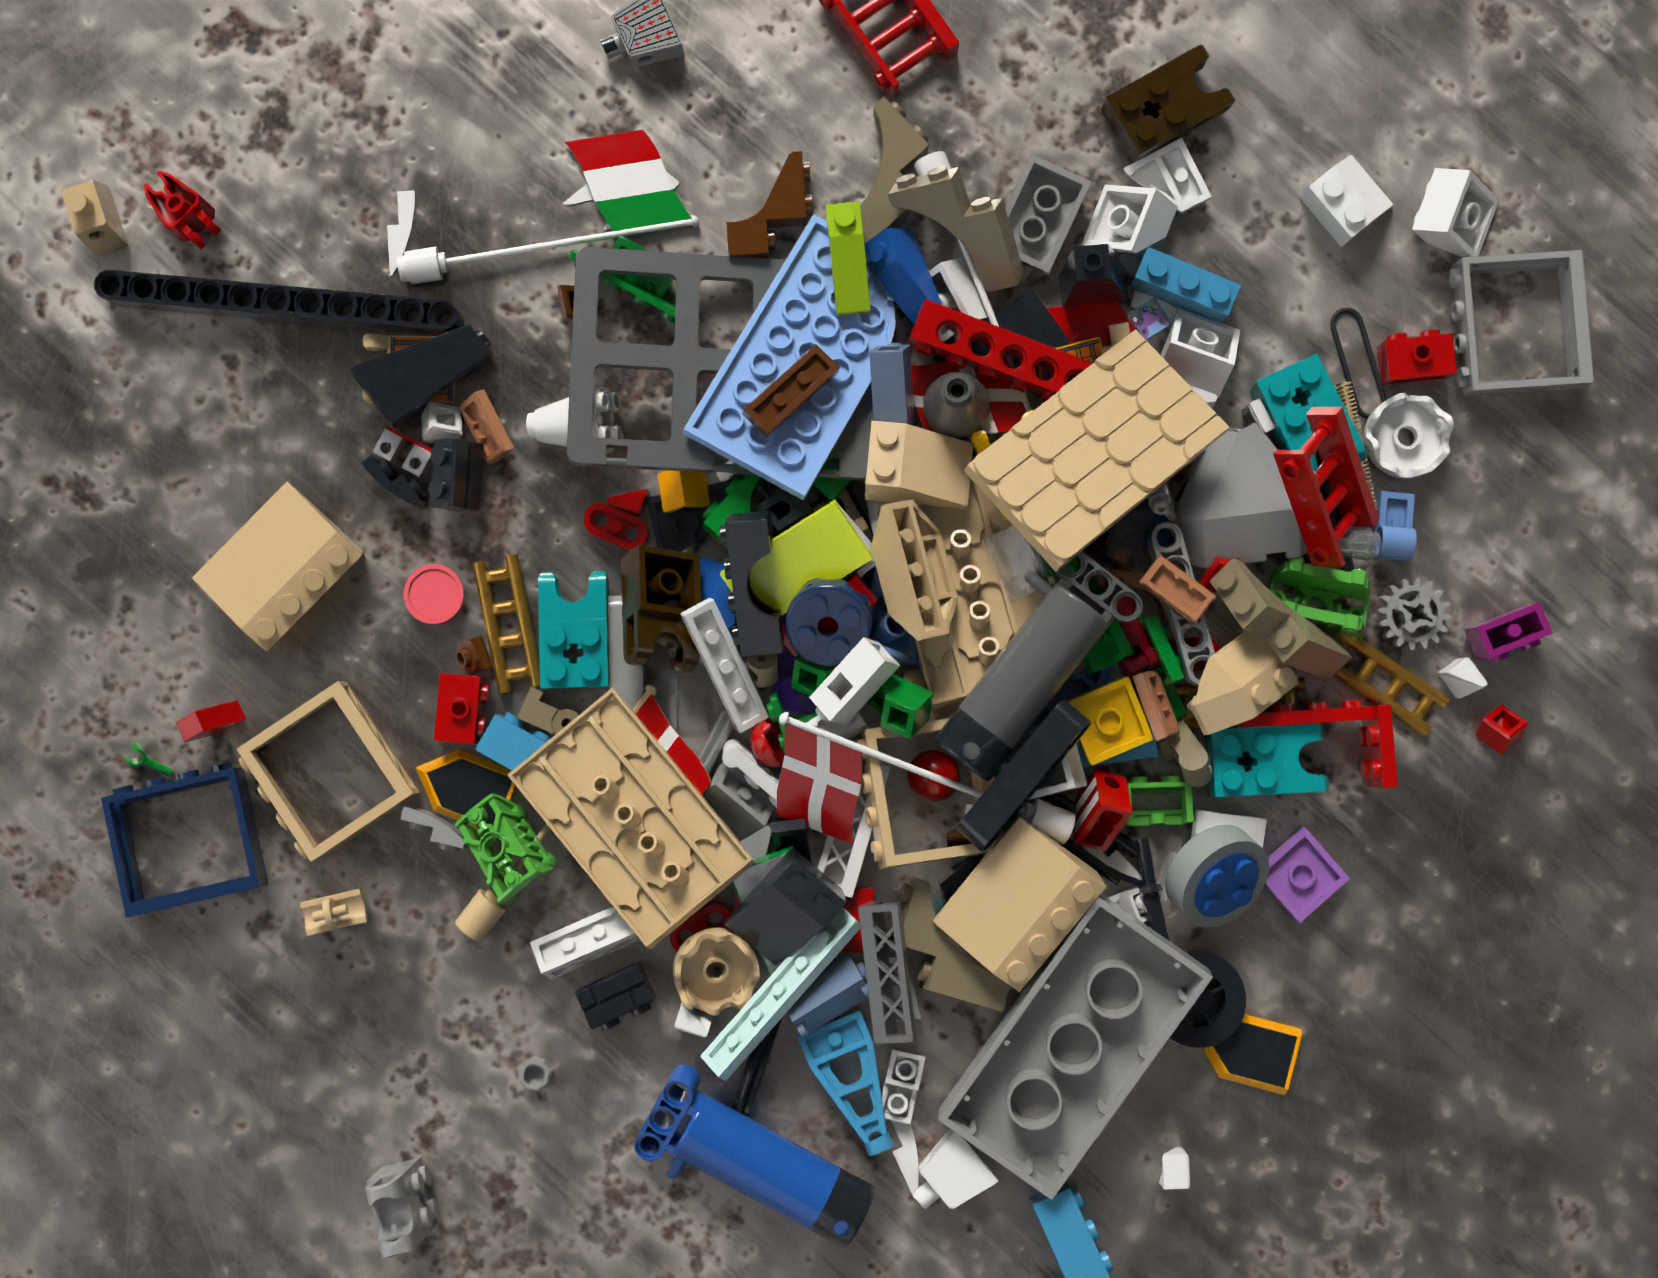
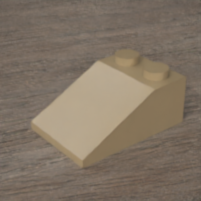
M872 421L865 483V500L895 503L913 499L917 505L968 509L970 478L964 470L967 464L972 461L973 443L906 423Z

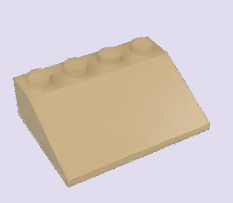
M287 481L192 579L243 632L267 652L362 556L363 550Z
M1018 814L936 915L933 922L990 972L1020 992L1107 886L1096 870Z

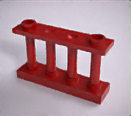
M819 0L826 11L831 9L875 72L873 77L882 91L887 89L892 97L896 96L899 92V82L896 78L933 53H942L946 60H949L958 53L959 40L930 0H904L910 8L908 10L909 14L870 41L859 25L895 0H871L852 14H850L841 0ZM922 26L929 35L927 37L928 41L888 68L878 51L913 27Z
M1312 407L1306 414L1312 431L1310 438L1300 450H1275L1273 456L1312 566L1343 568L1345 561L1339 546L1340 541L1351 527H1374L1380 519L1343 407ZM1318 450L1322 463L1314 472L1310 458ZM1328 478L1332 491L1323 500L1320 487ZM1338 507L1341 519L1333 528L1329 516Z

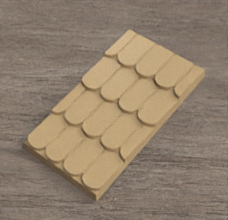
M1135 329L1097 358L1092 365L1064 385L1059 392L978 454L973 461L967 464L964 472L1054 571L1057 572L1223 436L1229 429V426L1220 416L1216 415V412L1192 390L1193 388L1169 366V363Z
M971 479L968 509L918 505V509L927 515L940 530L958 596L954 615L949 624L951 626L949 634L920 641L913 637L926 689L934 692L932 709L963 702L1043 599V596L1031 588L1023 579L1028 571L1038 575L1030 543L1008 519L1003 520L1000 510ZM878 501L879 511L881 510L882 505L889 504L892 502Z
M614 688L607 691L508 774L525 798L638 938L649 949H652L661 942L664 937H667L690 916L713 899L716 894H719L756 863L726 823L718 816L655 736L651 734L628 703Z

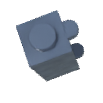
M890 343L887 345H877L869 352L874 421L906 423L914 426L915 415L910 344Z
M849 954L845 955L826 967L793 1004L787 1013L802 1038L866 998H869L865 965L863 962L856 965Z

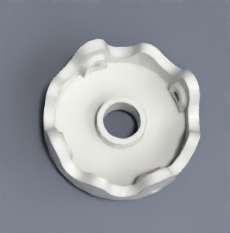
M1399 393L1381 403L1369 416L1364 428L1366 452L1373 464L1387 475L1404 479L1422 476L1433 471L1448 456L1450 452L1449 438L1454 427L1453 419L1448 413L1442 411L1434 400L1428 396ZM1406 428L1413 433L1414 441L1411 446H1405L1399 442L1398 432L1400 429Z

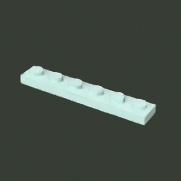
M844 907L821 931L783 961L701 1054L700 1057L720 1079L727 1081L861 928L860 923Z

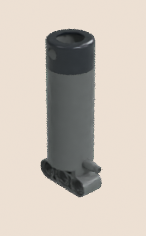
M1082 551L1075 556L1078 561L1077 571L1072 574L1066 573L1062 569L1057 572L1054 571L1059 578L1053 586L1031 571L1026 573L1023 577L1024 581L1042 595L1043 599L934 739L941 748L984 781L992 779L1114 620L1123 623L1135 620L1142 612L1143 604L1137 593ZM1092 576H1100L1105 580L1106 589L1101 595H1095L1089 590L1088 581ZM1121 597L1129 598L1134 605L1133 611L1129 616H1122L1117 612L1116 603Z

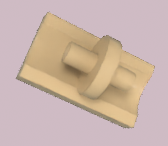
M362 888L300 902L307 936L369 921Z

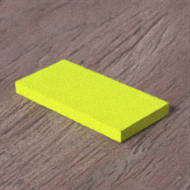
M836 500L773 538L774 544L771 553L753 565L750 570V581L759 599L771 607L780 609L783 615L787 612L792 599L806 582L814 578L821 580L841 579L871 561L873 555ZM722 570L720 576L733 592L732 579L726 580L725 571Z

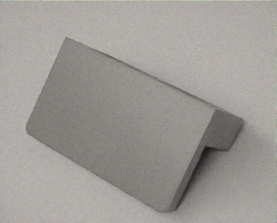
M723 763L718 767L711 781L712 783L702 796L726 823L733 834L742 840L765 827L775 806L770 802V796L760 788L758 790L753 788L738 769L727 767Z

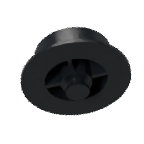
M1187 952L1191 957L1206 966L1213 978L1190 1009L1194 1024L1190 1026L1182 1020L1170 1038L1188 1047H1211L1229 1038L1239 1027L1246 1009L1245 987L1238 972L1226 960L1207 952Z

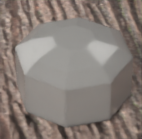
M533 1056L521 1064L518 1079L526 1090L538 1092L551 1082L553 1068L546 1058Z

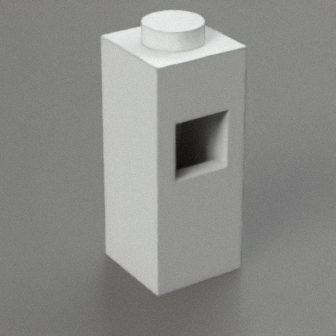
M863 637L809 698L817 706L815 709L816 713L825 722L847 725L900 665L879 642Z

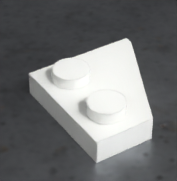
M1182 138L1124 168L1126 176L1140 186L1156 188L1177 205L1176 211L1179 214H1183L1203 204L1212 197Z

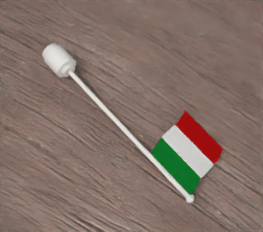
M642 129L565 142L580 164L594 202L612 232L453 258H446L445 252L439 253L437 246L405 251L404 255L397 256V266L402 283L420 284L443 280V273L448 272V265L691 225H693V228H696L699 220L694 215L690 217L673 190L658 150L650 137Z

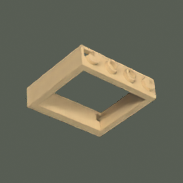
M337 681L237 748L241 755V758H239L240 765L246 773L254 775L260 784L257 786L259 794L267 803L272 802L278 812L276 814L277 821L284 830L291 831L297 840L294 843L296 850L304 859L308 858L310 862L322 859L420 793L345 681ZM335 699L396 793L317 845L256 751Z
M950 718L928 721L915 735L939 732ZM883 727L865 729L858 734L859 739H856V743L878 751L877 740L904 736ZM862 753L864 773H862L861 789L863 794L868 795L869 807H866L865 810L866 822L869 828H873L875 841L871 842V853H874L875 862H878L879 869L987 854L1004 833L1002 832L983 853L973 844L895 855L880 759ZM971 771L973 788L981 792H985L995 780L993 776L990 781H984Z

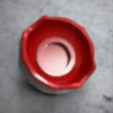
M770 717L753 727L750 747L755 758L763 766L776 769L782 766L785 755L778 735L783 733L779 722L773 723Z
M935 749L922 751L911 760L910 764L960 783L961 776L956 761L942 751ZM907 771L911 789L927 801L937 802L946 800L957 791V789Z

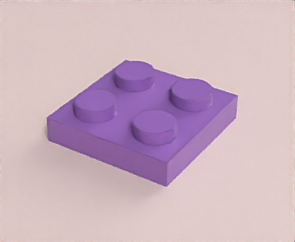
M1302 827L1268 857L1269 873L1265 886L1294 920L1301 923L1350 878L1307 828Z

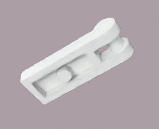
M732 739L725 742L722 754L723 763L727 767H738L745 773L744 779L753 788L758 790L761 787L770 795V802L777 808V787L780 777L769 767L763 766L753 753L739 741Z

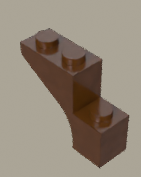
M802 151L792 152L788 155L765 205L757 214L742 221L726 222L729 257L770 259L769 250H775L774 230H768V228L807 226V215H813L812 194L805 195L804 182H811L810 162H803Z

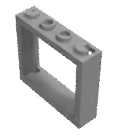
M1582 250L1464 257L1452 265V269L1449 271L1450 288H1454L1455 301L1452 303L1451 315L1453 321L1457 323L1454 350L1456 354H1459L1460 367L1457 370V383L1459 387H1462L1463 396L1580 389L1594 383ZM1558 269L1567 377L1479 383L1470 274Z

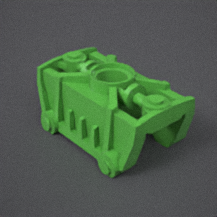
M1301 557L1288 558V561H1284L1273 570L1269 590L1295 612L1313 624L1335 633L1336 636L1347 635L1356 637L1357 640L1364 638L1371 593L1370 580L1367 577L1366 571L1354 569L1347 572L1328 567L1312 566V564L1305 563V560ZM1275 583L1292 586L1299 595L1294 594L1293 598L1286 597L1283 591L1274 588ZM1344 597L1363 601L1362 606H1353L1349 610L1342 609V604L1335 602ZM1310 600L1321 601L1325 606V610L1307 607V602Z
M491 793L471 808L454 825L461 831L465 838L463 840L464 844L470 847L487 877L486 883L495 891L498 903L509 905L521 895L520 891L531 883L534 878L546 876L557 866L554 855L544 850L526 818L529 815L525 806L519 803L515 804L500 795ZM489 806L492 807L496 814L494 826L486 823L488 814L485 809ZM468 822L478 825L480 829H477ZM496 839H500L502 842V849L498 855L492 847V843ZM512 855L519 856L529 871L526 875L523 876L522 873L512 869L514 866Z

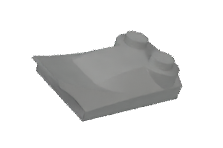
M1033 154L1030 155L1005 208L1024 269V274L1019 283L1024 286H1029L1035 280L1049 274L1091 185V181Z

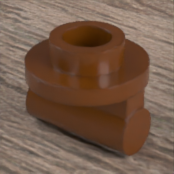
M482 635L459 643L455 657L461 669L472 674L493 667Z

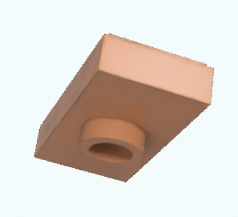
M484 389L475 391L458 406L476 442L484 444L483 456L488 465L497 463L514 449Z
M1161 555L1156 558L1138 583L1192 624L1198 622L1216 597Z
M1155 669L1132 676L1140 697L1141 709L1149 721L1155 740L1158 741L1179 734L1180 729L1158 670Z

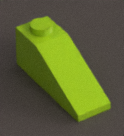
M860 201L826 205V223L837 316L871 312Z

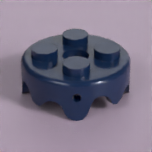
M814 578L809 580L792 599L787 610L785 626L789 642L799 655L814 664L838 666L863 637L870 639L872 608L869 598L865 594L858 593L847 581L842 579L821 580ZM824 617H832L837 621L838 628L833 632H826L819 626V621Z

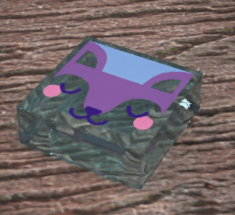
M1155 297L1126 314L1134 328L1147 341L1172 326Z

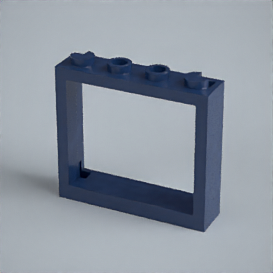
M231 762L211 766L212 773L199 775V770L178 774L179 780L167 783L165 777L145 781L146 788L133 790V785L122 786L112 789L113 795L101 798L126 918L269 885L246 775L242 767L232 768ZM230 781L250 876L144 899L125 804Z

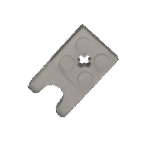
M421 1157L381 1167L366 1181L365 1191L369 1206L372 1205L379 1233L378 1243L382 1259L415 1250L437 1224L436 1219H439L438 1203L435 1198L431 1199L428 1188L431 1185L430 1171L427 1165L423 1166Z

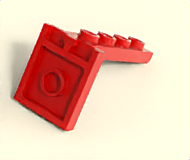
M1362 700L1341 701V708L1328 709V702L1307 703V710L1294 711V704L1273 705V712L1260 713L1253 719L1233 726L1234 728L1362 720V727L1358 728V742L1360 747H1364L1365 760H1362L1360 764L1363 781H1366L1367 787H1398L1391 704L1362 706Z

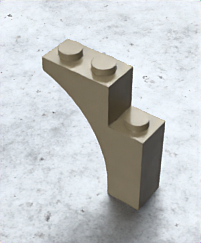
M884 96L874 104L873 111L881 137V165L873 187L860 205L864 244L885 228H895L913 212L904 208L892 207L888 193L898 178L911 170L917 160L927 155L929 147L927 143L928 137L924 131L917 125L912 127L905 119L906 114L895 101L890 103Z
M941 166L930 170L927 175L916 177L915 174H907L896 180V183L888 193L891 206L926 215L955 235L973 258L986 292L1018 286L1024 274V269L1002 198L991 200L990 197H983L973 201L970 205L959 167L947 170L946 166Z
M1232 558L1210 580L1242 629L1266 638L1284 664L1328 680L1352 658L1334 633L1313 624L1286 605L1259 581L1242 561Z
M908 878L907 883H903L900 888L898 902L901 903L906 948L927 954L926 961L923 960L918 969L917 979L920 981L918 988L1004 1012L1010 985L992 972L974 964L955 948L943 930L933 922L936 915L930 895V882L918 878ZM891 920V923H890V926H889V931H890V929L893 927V921H892V920Z

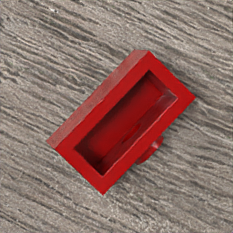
M1439 329L1420 332V337L1407 338V333H1396L1386 336L1387 340L1376 347L1382 385L1442 380L1456 374L1457 368L1452 333L1440 334Z
M440 673L434 741L478 744L480 742V738H482L487 729V718L482 717L483 706L488 704L490 699V684H486V677Z

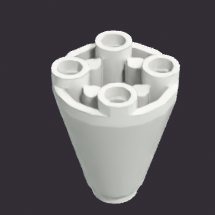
M605 386L594 387L592 434L597 438L624 439L621 426H618L617 412L621 408L620 397L617 392L611 393ZM569 397L538 408L534 413L527 415L526 428L532 440L537 439L542 443L567 447ZM607 448V453H611L615 448Z

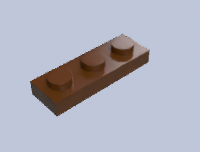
M815 344L745 407L742 415L768 438L839 373L840 367Z

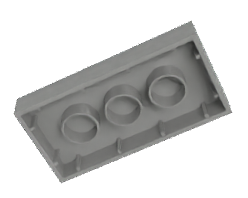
M1100 894L1037 970L939 1107L938 1120L1052 1200L1212 980L1213 976L1210 970L1106 896Z

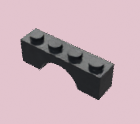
M770 511L728 514L725 525L720 526V539L722 546L728 547L729 559L724 560V571L726 580L732 579L733 592H729L728 602L730 613L736 612L737 625L732 627L734 645H740L741 656L782 653L785 644L782 612L780 609L771 607L760 600L755 594L750 581L751 568L758 560L771 553L774 544Z

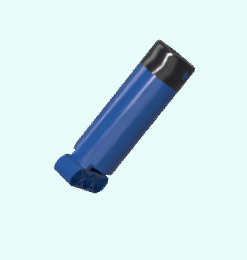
M689 1065L675 1067L635 1140L634 1149L637 1155L643 1160L655 1161L666 1151L675 1156L668 1171L670 1178H677L679 1173L683 1171L686 1163L834 1244L846 1248L857 1234L867 1215L875 1195V1186L697 1090L701 1079L700 1074L694 1067ZM677 1084L683 1085L686 1089L680 1088ZM663 1110L669 1112L672 1115L666 1114L665 1112H663Z

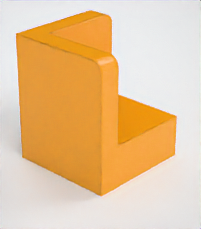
M666 470L657 474L663 512H673L684 507H706L710 505L705 472Z

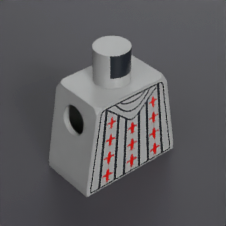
M633 0L611 16L617 33L600 40L607 59L626 52L632 67H640L684 55L682 42L663 0Z

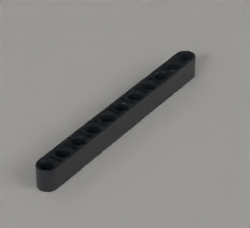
M104 270L96 276L94 281V289L97 295L118 307L436 336L463 327L464 324L460 311L451 302L439 299L119 270ZM120 282V288L117 293L110 295V287L114 283ZM153 285L152 294L147 298H143L142 293L145 287ZM181 288H186V296L182 300L176 301L177 291ZM214 291H219L220 296L217 302L209 304L208 298L210 294ZM247 294H253L252 303L247 307H242V298ZM280 297H286L285 306L280 310H274L275 301ZM313 300H319L320 305L317 311L307 313L308 304ZM346 303H353L352 312L347 316H340L341 307ZM383 305L386 306V314L380 319H373L375 308ZM409 310H420L416 321L406 322L405 317ZM453 312V319L449 324L439 325L438 320L442 313Z

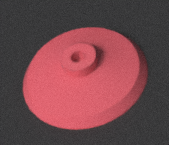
M429 564L418 568L409 576L404 587L403 596L406 608L414 618L427 624H439L448 621L459 611L463 602L464 590L461 580L450 568L439 564Z

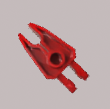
M158 171L156 174L163 180V190L169 197L162 190L157 192L148 183H145L146 198L163 225L182 242L192 241L202 250L207 244L199 233L205 227L215 235L222 231L213 221L215 209L171 174Z

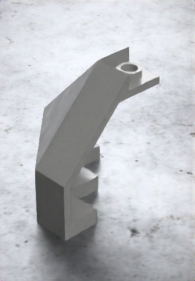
M1256 422L1242 430L1236 428L1228 429L1223 436L1199 454L1195 460L1175 512L1177 519L1174 520L1175 525L1182 532L1192 566L1209 568L1217 556L1226 559L1236 558L1243 563L1267 561L1266 554L1285 552L1286 558L1300 557L1307 553L1273 456L1277 448L1262 432Z

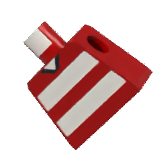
M1097 765L1090 769V776L1086 780L1087 786L1080 789L1075 799L1074 844L1106 851L1132 815V806L1127 779L1123 775L1111 773L1110 769L1105 765Z

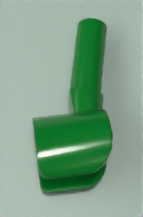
M140 743L130 744L131 748L136 752H140L141 755L137 758H131L125 754V760L129 766L136 768L144 765L169 777L173 769L147 756L145 748Z

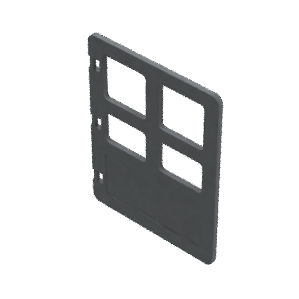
M596 247L581 249L576 255L567 430V457L569 461L577 466L627 467L629 469L705 473L727 472L756 475L734 462L733 464L713 463L714 454L718 453L683 434L684 427L696 409L697 376L701 373L717 374L731 349L703 348L698 343L700 283L703 280L750 283L753 287V315L785 260ZM607 273L673 278L676 281L674 343L670 346L599 341L596 337L600 275ZM599 367L670 372L673 375L671 438L668 441L597 438L593 436L592 417L595 370ZM871 384L827 460H839L838 470L821 469L817 478L866 481L871 422L874 421ZM607 448L627 449V459L607 458Z

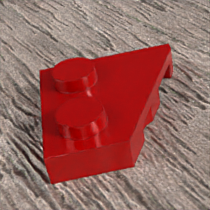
M1118 301L1047 308L1071 341L1070 344L1100 337L1102 346L1111 345L1108 325L1129 322L1130 333L1135 330Z

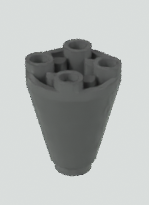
M949 372L937 377L928 386L923 398V415L928 425L936 433L959 440H965L974 432L979 431L985 425L990 413V397L985 386L975 376L965 372ZM961 391L962 396L956 398L952 394Z

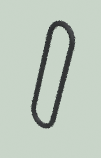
M1349 307L1341 308L1332 315L1330 324L1347 382H1352L1335 322L1340 314L1348 312L1353 314L1358 320L1383 403L1387 398L1363 319L1355 309ZM1353 386L1349 390H1354L1350 394H1355L1352 396V398H1355L1353 402H1356L1354 406H1357L1355 409L1358 410V414L1368 419L1371 414L1365 413L1360 408Z

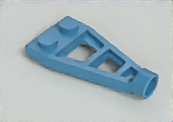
M861 1010L824 1024L804 1038L798 1035V1040L810 1069L863 1140L868 1155L873 1156L893 1147L894 1144L886 1129L874 1043ZM848 1052H856L861 1060L862 1076L855 1083L850 1085L842 1084L831 1071L830 1063L836 1057ZM865 1087L870 1092L873 1111L868 1115L860 1117L854 1112L847 1097L849 1093ZM877 1131L881 1133L880 1135H877L869 1139V1136L872 1132Z

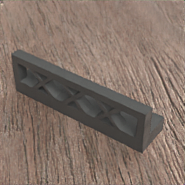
M869 901L859 906L858 910L874 1044L914 1042L917 1039L900 902L883 904L882 901ZM891 911L893 927L886 934L884 912ZM888 945L896 951L897 961L892 968H890ZM892 980L901 989V996L896 1002H894ZM896 1014L904 1020L905 1034H898Z

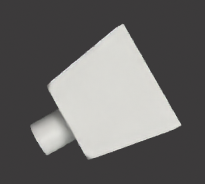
M949 1128L919 1165L920 1173L926 1182L914 1191L913 1195L924 1209H927L940 1197L950 1209H954L996 1184L998 1178L971 1143Z

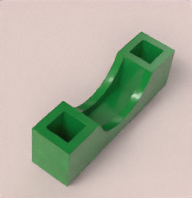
M800 655L794 662L791 688L811 696L837 666L817 665ZM891 675L867 703L878 711L881 718V727L911 739L929 721L934 692Z

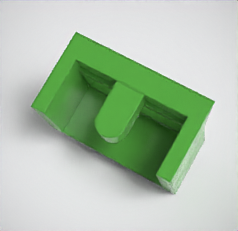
M1182 776L1161 777L1162 782H1148V777H1129L1127 785L1130 801L1131 794L1178 793L1179 809L1133 810L1132 815L1123 827L1174 826L1193 823L1192 786L1182 782Z

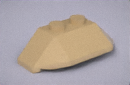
M913 499L882 505L871 550L888 614L917 641L949 634L951 627L949 624L954 615L958 596L940 530L927 515L918 509V505Z
M1244 631L1208 659L1203 671L1197 696L1193 697L1190 704L1203 735H1210L1258 716L1299 684L1297 668L1284 664L1266 638Z

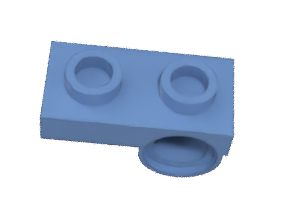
M1388 491L1378 492L1377 513L1380 520L1375 525L1373 559L1407 562L1413 557L1417 542L1416 530L1412 528L1415 494Z

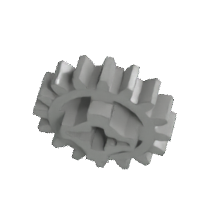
M1413 578L1410 585L1407 579L1399 580V589L1394 585L1388 586L1386 589L1389 596L1382 595L1378 598L1384 604L1383 608L1375 609L1374 612L1382 615L1383 620L1376 623V627L1385 626L1386 628L1382 637L1384 639L1394 637L1392 645L1394 647H1400L1405 643L1406 651L1414 650L1416 644L1420 650L1427 649V640L1432 644L1438 643L1440 640L1436 633H1447L1448 629L1442 623L1452 618L1451 615L1444 614L1443 610L1450 606V602H1441L1439 599L1444 591H1431L1433 588V582L1431 581L1421 586L1420 578ZM1404 593H1415L1409 601L1399 599ZM1429 604H1431V606H1432L1433 614H1432V612H1431V609H1430ZM1415 608L1414 615L1418 618L1411 621L1412 614L1408 612V609ZM1392 614H1394L1397 625L1393 621ZM1417 628L1427 630L1418 637L1411 636Z

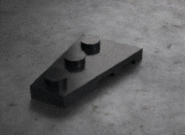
M733 480L707 485L710 505L706 507H684L673 512H663L661 495L646 497L656 548L682 552L710 536L703 529V522L706 520L703 514L715 501L720 504L728 496L725 490Z

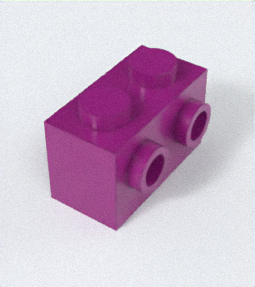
M1540 602L1524 605L1464 629L1476 660L1489 659L1490 664L1510 657L1508 651L1520 647L1521 651L1534 648L1541 644V638L1553 634Z

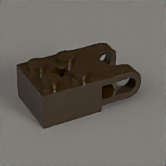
M1203 45L1190 49L1105 98L1101 111L1132 163L1180 138L1186 137L1192 131L1227 112L1236 101L1231 91L1227 88L1207 93L1201 91L1195 85L1193 75L1203 69L1209 58V54ZM1144 112L1151 113V114L1154 116V119H1153V117H1152L1151 115H1148V116L1145 117V116L1143 115V113H1144Z
M637 545L621 559L624 661L629 665L641 666L653 655L654 643L661 645L668 653L670 666L674 671L690 673L698 665L700 655L680 613L702 602L700 555Z

